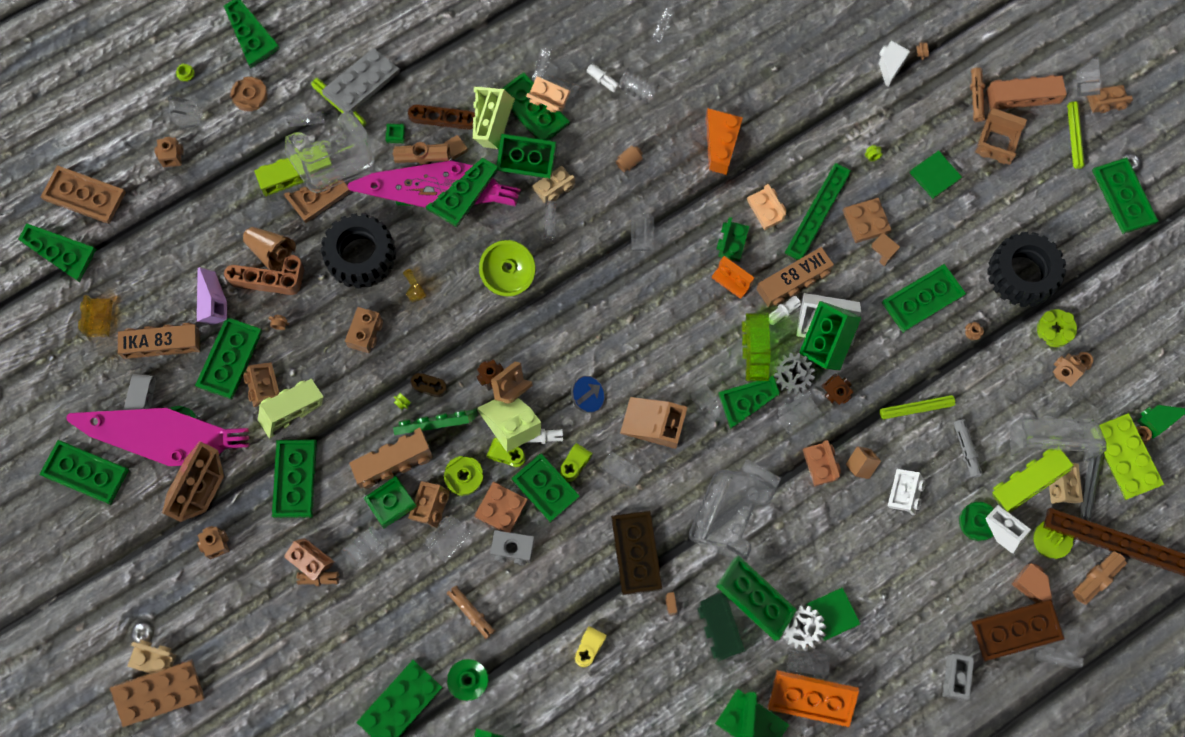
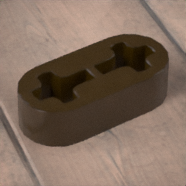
M417 373L411 378L412 388L417 392L434 397H442L447 392L446 383L440 378L422 373ZM422 379L423 383L427 385L421 384L420 387H417L415 381ZM438 384H441L443 389H439L438 392L435 391L434 387H431V385L438 386Z

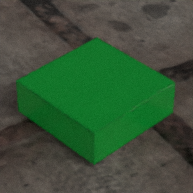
M387 124L386 143H404L405 124Z

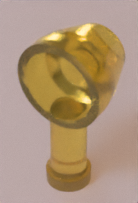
M406 269L403 275L411 285L406 291V295L411 302L425 299L427 296L412 274V270Z

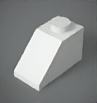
M893 41L888 46L884 45L879 53L881 56L879 66L885 85L888 87L910 52Z
M999 505L986 517V521L996 541L1012 554L1024 543L1031 531L1030 528Z

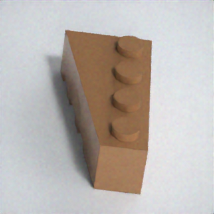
M421 428L414 430L415 434L412 436L404 435L398 438L399 440L394 445L386 444L382 446L376 454L375 452H370L350 462L349 464L360 488H369L374 486L376 481L391 479L395 473H405L411 470L414 465L428 463L433 456Z

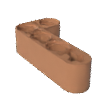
M290 255L284 260L282 271L230 265L225 269L224 276L233 287L294 295L301 288L304 266L297 256ZM293 264H298L296 268L290 269ZM253 276H257L254 281H249ZM276 279L274 283L268 284L269 280ZM294 281L292 286H286L288 282Z

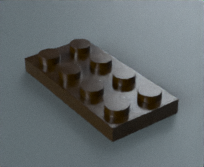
M651 511L611 516L622 596L661 591L662 584Z

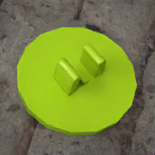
M1044 522L1039 524L1033 533V542L1036 549L1041 555L1050 559L1065 557L1072 549L1073 538L1057 533L1054 530L1051 531L1043 528Z

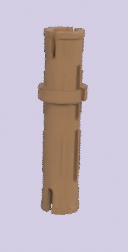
M982 68L971 69L972 84H970V90L972 91L973 121L975 122L985 120L983 96L985 84L983 83Z
M457 585L452 587V591L449 590L447 595L450 596L471 621L470 624L473 627L475 626L485 639L491 637L490 634H494L495 629L484 619V614L478 612Z

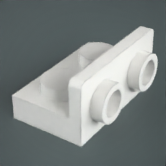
M896 470L888 502L889 508L909 511L911 515L916 514V510H919L921 505L920 493L925 488V480L919 472Z

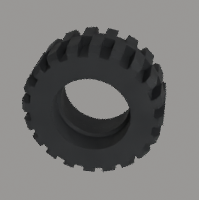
M353 213L351 217L347 218L345 215L340 217L341 221L339 222L335 220L331 224L332 228H327L325 231L326 237H323L321 241L323 246L321 247V254L331 276H334L335 280L339 283L343 282L347 287L354 285L357 289H361V285H365L368 288L372 287L371 283L373 282L380 283L382 281L381 277L389 275L388 269H393V260L396 259V248L386 225L383 222H379L378 218L374 216L369 218L368 214L364 213L361 216ZM368 239L375 243L376 249L373 255L362 263H349L342 258L344 248L353 240Z
M1028 232L1015 233L1002 241L992 254L988 263L989 267L987 268V274L991 275L989 282L991 285L994 284L993 290L995 293L999 292L1002 295L1000 298L1004 301L1008 299L1012 305L1019 303L1020 307H1027L1029 304L1031 307L1037 306L1039 303L1047 301L1062 285L1063 278L1066 276V269L1064 268L1066 261L1061 258L1063 253L1061 250H1057V244L1048 241V237L1044 235L1040 237L1038 236L1039 233L1032 232L1031 235ZM1025 257L1032 260L1040 269L1041 281L1028 282L1018 277L1012 268V258Z

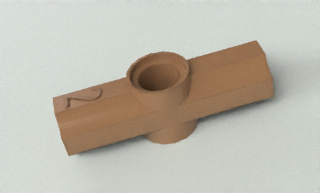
M418 142L413 146H395L393 156L395 163L418 162L421 165H426L435 161H449L451 152L449 144L426 145L423 142Z
M1115 551L1111 552L1100 564L1096 565L1086 574V579L1072 592L1074 597L1084 605L1088 604L1099 591H1103L1113 582V577L1127 564L1125 558Z

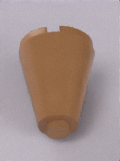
M250 227L243 234L244 243L269 270L282 271L284 260L292 254V251L295 252L296 250L294 240L283 235L256 227Z

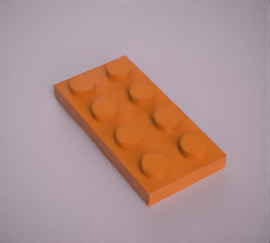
M777 670L768 703V710L850 727L859 688Z

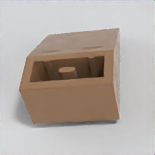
M630 397L620 434L676 449L688 407L666 401Z

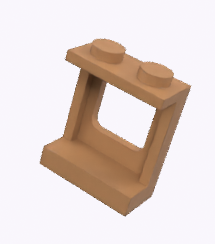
M992 108L987 115L975 153L985 158L995 159L1002 164L1010 165L1016 156L1015 150L1027 119ZM995 132L1009 137L1010 141L1007 150L987 144L989 133Z

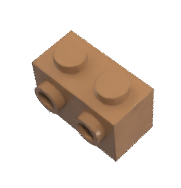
M357 307L345 339L347 347L370 353L371 348H374L376 345L377 331H380L383 325V320L378 312Z

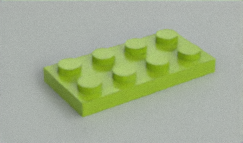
M1129 413L1091 428L1125 500L1164 485Z

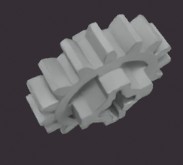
M790 353L788 358L783 355L782 361L777 360V366L773 368V371L777 372L773 374L774 379H778L776 384L782 385L781 391L785 388L788 389L787 394L794 391L795 395H798L799 390L804 393L806 387L810 388L812 385L810 381H813L815 376L811 375L815 372V369H810L812 362L807 363L806 356L801 359L800 353L796 357H793V354ZM795 368L794 372L796 376L794 377V379H792V371ZM804 381L801 384L795 385V383Z

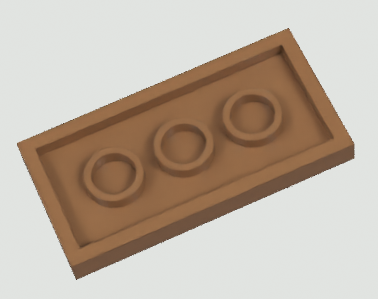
M57 166L40 197L44 201L110 224L126 192L124 189Z
M192 660L110 687L123 727L205 699Z

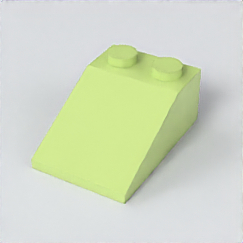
M519 398L515 399L512 403H504L494 399L477 408L506 452L541 435V421L532 409Z

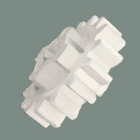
M799 606V611H796L784 631L786 634L783 638L788 641L791 647L795 645V649L798 651L801 647L808 651V646L815 649L814 643L821 644L820 636L825 637L826 635L822 632V629L826 628V625L822 623L824 618L819 616L817 610L812 612V608L809 606L806 610L803 606ZM801 623H803V624L805 625V626H804V628H805V630H804L805 633L802 631V630H803V628H802L803 626H802ZM796 638H797V639L803 638V639H805V641H799V640H796Z

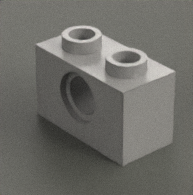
M494 530L490 555L498 562L513 560L514 564L517 565L531 563L534 537ZM514 544L518 547L517 551L512 554L508 553L507 547Z
M957 654L947 656L942 697L961 701L969 700L974 658Z

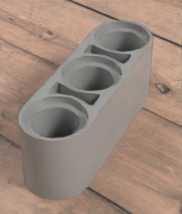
M135 373L132 375L123 410L150 409L156 384L155 376Z

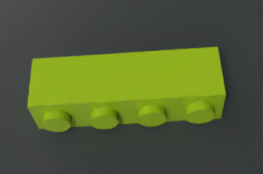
M322 145L315 146L303 153H296L286 159H279L273 164L260 166L254 172L259 186L266 197L334 172L325 146Z
M1059 447L1048 449L1042 454L1044 457L1038 461L1036 459L1032 460L1026 465L1027 468L1024 471H1016L1010 476L1011 480L1005 484L1001 482L993 488L995 491L992 492V496L1001 508L1011 513L1073 470L1074 465Z

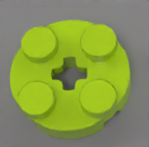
M1053 309L1045 312L1039 319L1037 333L1040 338L1046 341L1047 345L1063 347L1075 338L1077 325L1074 316L1070 312ZM1057 324L1061 329L1059 332H1056V329H1053L1052 326Z
M458 456L447 464L444 472V481L448 489L458 496L471 495L483 483V470L474 458ZM462 471H463V473L468 472V473H469V475L467 476L468 479H467V480H464V479L460 480V479H459V477H460V472H462Z

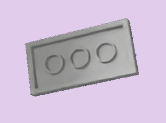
M372 48L322 90V93L349 116L398 75L399 68L375 48Z

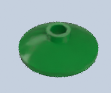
M472 659L458 661L451 667L447 676L449 691L454 697L462 701H472L479 698L485 692L488 685L486 669L481 663ZM466 677L472 678L471 684H465L464 680Z

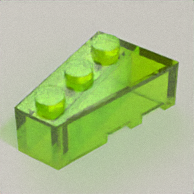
M746 313L745 321H742V333H745L742 334V346H745L742 348V359H745V381H769L771 357L769 314Z

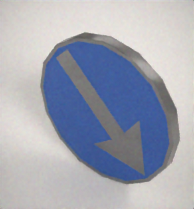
M582 376L575 380L571 388V398L574 405L580 411L594 413L603 406L605 393L602 384L596 378Z

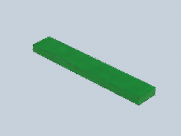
M834 163L784 254L796 260L805 256L849 177L851 170Z

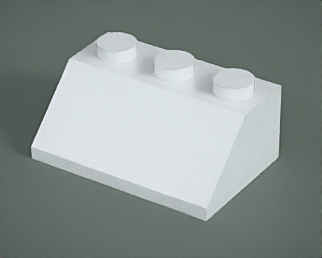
M804 293L796 336L806 337L819 301L843 308L859 317L861 315L860 302ZM855 336L852 340L851 346H853Z

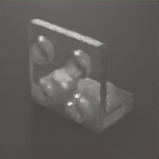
M1060 624L1064 640L1035 647L1034 660L1073 669L1083 667L1084 659L1077 657L1080 628Z

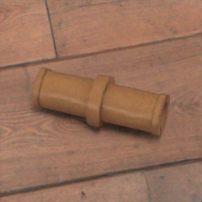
M298 572L297 579L299 580H297V584H315V586L339 584V578H337L339 572H321L314 581L306 574Z

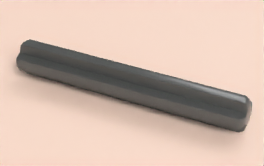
M1098 448L1091 450L1083 490V502H1081L1079 518L1087 521L1091 520L1103 450Z

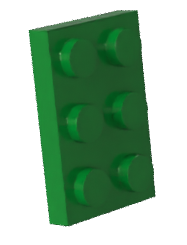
M541 453L511 478L550 523L580 498L579 494Z
M739 689L735 691L715 722V725L732 737H741L745 694ZM757 703L754 737H782L789 724Z

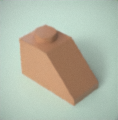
M1030 563L1024 566L1012 582V585L1035 603L1049 599L1052 600L1048 576L1043 573L1044 570L1037 564Z

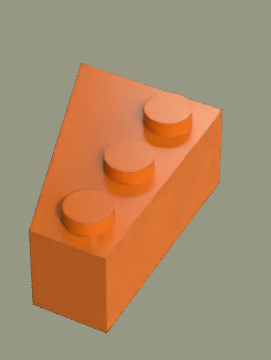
M707 108L706 125L710 171L727 175L743 117Z

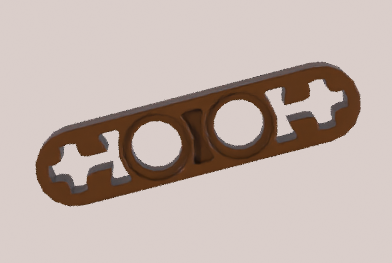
M412 105L408 109L409 119L413 123L467 130L473 129V120L471 123H467L469 118L473 119L475 117V113L472 111L425 105ZM416 111H419V114H417V117H414L413 114H415ZM431 113L439 114V117L435 120L429 118ZM455 115L457 119L454 122H450L447 120V117Z

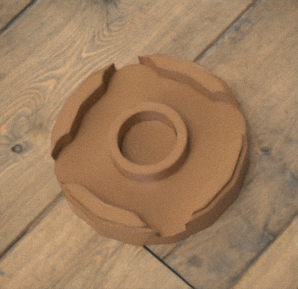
M244 77V79L235 82L231 88L233 103L243 111L251 112L258 110L267 101L268 92L266 86L256 77Z

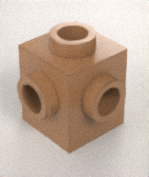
M176 137L157 139L155 155L163 168L181 166V155L184 154V150Z
M1068 353L1065 357L1060 356L1054 363L1056 367L1053 373L1059 381L1065 382L1071 387L1084 374L1087 367L1082 364V361L1077 356Z
M210 526L203 529V533L198 534L200 540L197 542L198 547L210 560L230 552L226 543L229 539L224 530L222 531L218 527Z

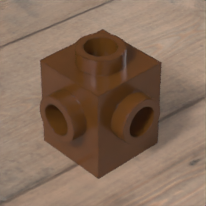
M494 359L491 361L487 360L479 365L477 369L478 376L476 377L481 386L485 385L489 391L493 389L491 379L504 369L500 363L496 364Z
M836 373L821 385L827 392L824 396L832 404L834 402L838 405L841 403L845 404L852 398L851 394L853 391L850 388L852 384L845 377L841 379Z

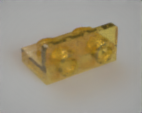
M84 295L83 301L80 303L81 319L78 321L80 332L86 337H109L113 301L111 299H91L88 295Z

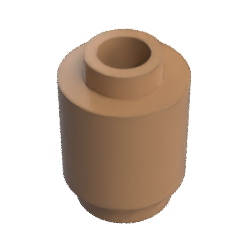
M630 146L618 156L615 162L623 172L630 171L643 160V153L637 146Z

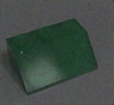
M719 593L700 601L697 613L700 620H704L706 627H703L706 639L710 638L711 640L710 652L713 659L717 658V661L721 662L743 654L745 649L727 596L724 593Z

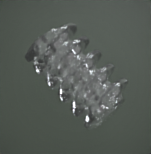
M627 68L620 79V89H626L627 94L632 93L633 97L638 96V100H644L645 104H649L656 97L659 85L654 88L655 82H651L648 85V78L641 81L642 75L636 78V71L629 74L630 68Z

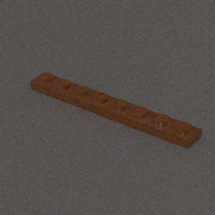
M1052 508L1047 509L1043 526L1045 529L1054 530L1062 535L1112 552L1115 551L1121 555L1185 576L1184 553Z

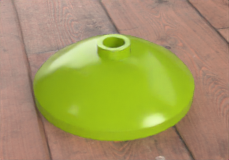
M497 241L491 244L480 258L479 274L481 280L490 291L497 295H518L530 286L535 276L536 266L531 252L517 241ZM510 263L512 265V268L507 269L505 267V264Z

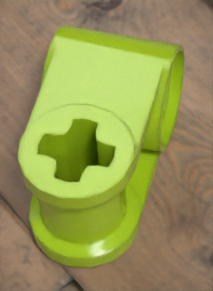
M493 438L486 455L491 460L516 468L521 467L526 459L522 449L519 447L506 452L497 438ZM519 454L520 458H516L514 461L512 456Z
M575 443L561 465L560 475L567 482L574 481L587 465L593 453ZM573 469V472L566 474V470Z

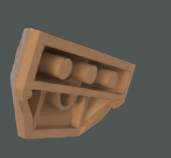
M201 441L198 442L185 458L166 494L162 514L182 522L207 511L224 477L217 449Z

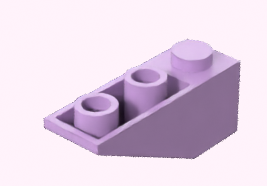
M199 267L197 275V322L215 325L227 320V301L216 273Z

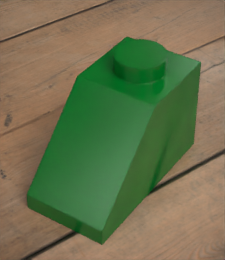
M1157 405L1152 409L1149 406L1140 413L1142 417L1137 422L1151 430L1153 439L1184 416L1185 408Z

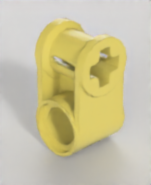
M588 626L575 656V661L580 667L591 665L607 636ZM586 652L588 653L589 660L586 659L583 662L579 654L583 655Z

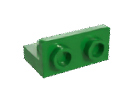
M729 217L728 222H724L721 233H724L723 239L719 238L716 249L720 250L718 257L723 258L725 256L729 260L740 262L749 226L732 222V218Z

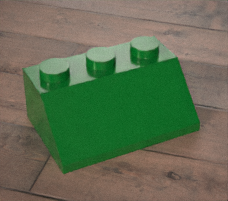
M501 134L496 165L498 166V171L551 179L557 143Z
M819 301L799 353L825 369L841 370L861 317L843 308Z

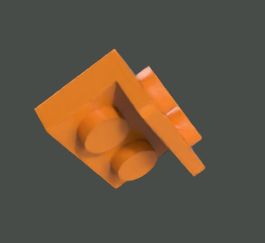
M725 256L720 260L718 269L712 275L713 280L740 299L751 288L755 278Z

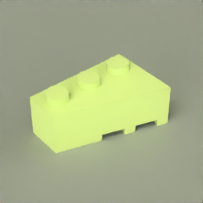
M474 87L476 99L473 106L475 108L473 139L485 148L499 149L501 134H504L514 98L504 89Z
M312 379L300 381L295 387L289 390L284 389L273 398L268 397L264 399L259 406L258 422L270 439L275 436L273 432L284 426L286 429L290 426L289 422L299 416L303 418L320 407L323 402V395Z

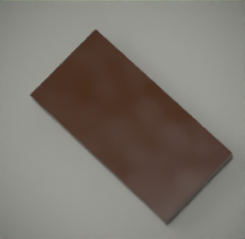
M1051 599L971 621L983 661L1065 639Z

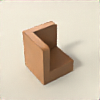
M882 233L871 245V248L882 256L879 262L885 266L897 254L900 246Z
M857 446L847 461L846 466L855 477L870 479L881 460L871 449Z

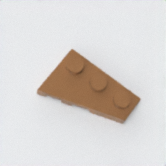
M337 176L318 182L317 185L299 188V191L287 192L283 195L302 220L307 223L351 191L341 177Z

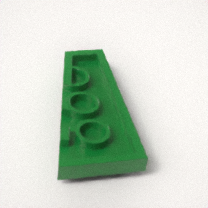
M232 0L224 5V9L250 69L280 49L241 0Z
M481 158L465 172L462 178L452 183V186L438 195L434 202H430L426 209L453 226L458 227L499 170L498 166Z
M27 223L18 238L21 243L79 283L96 252V249L92 246Z
M477 409L461 410L448 415L447 413L438 414L433 418L425 416L417 418V421L410 422V419L399 421L397 426L393 427L394 435L412 433L418 428L424 431L467 424L478 417Z

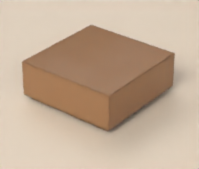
M458 135L443 143L449 144L452 160L468 152L467 147Z
M674 592L667 593L665 599L668 615H676Z

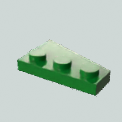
M774 376L718 393L730 430L780 394Z

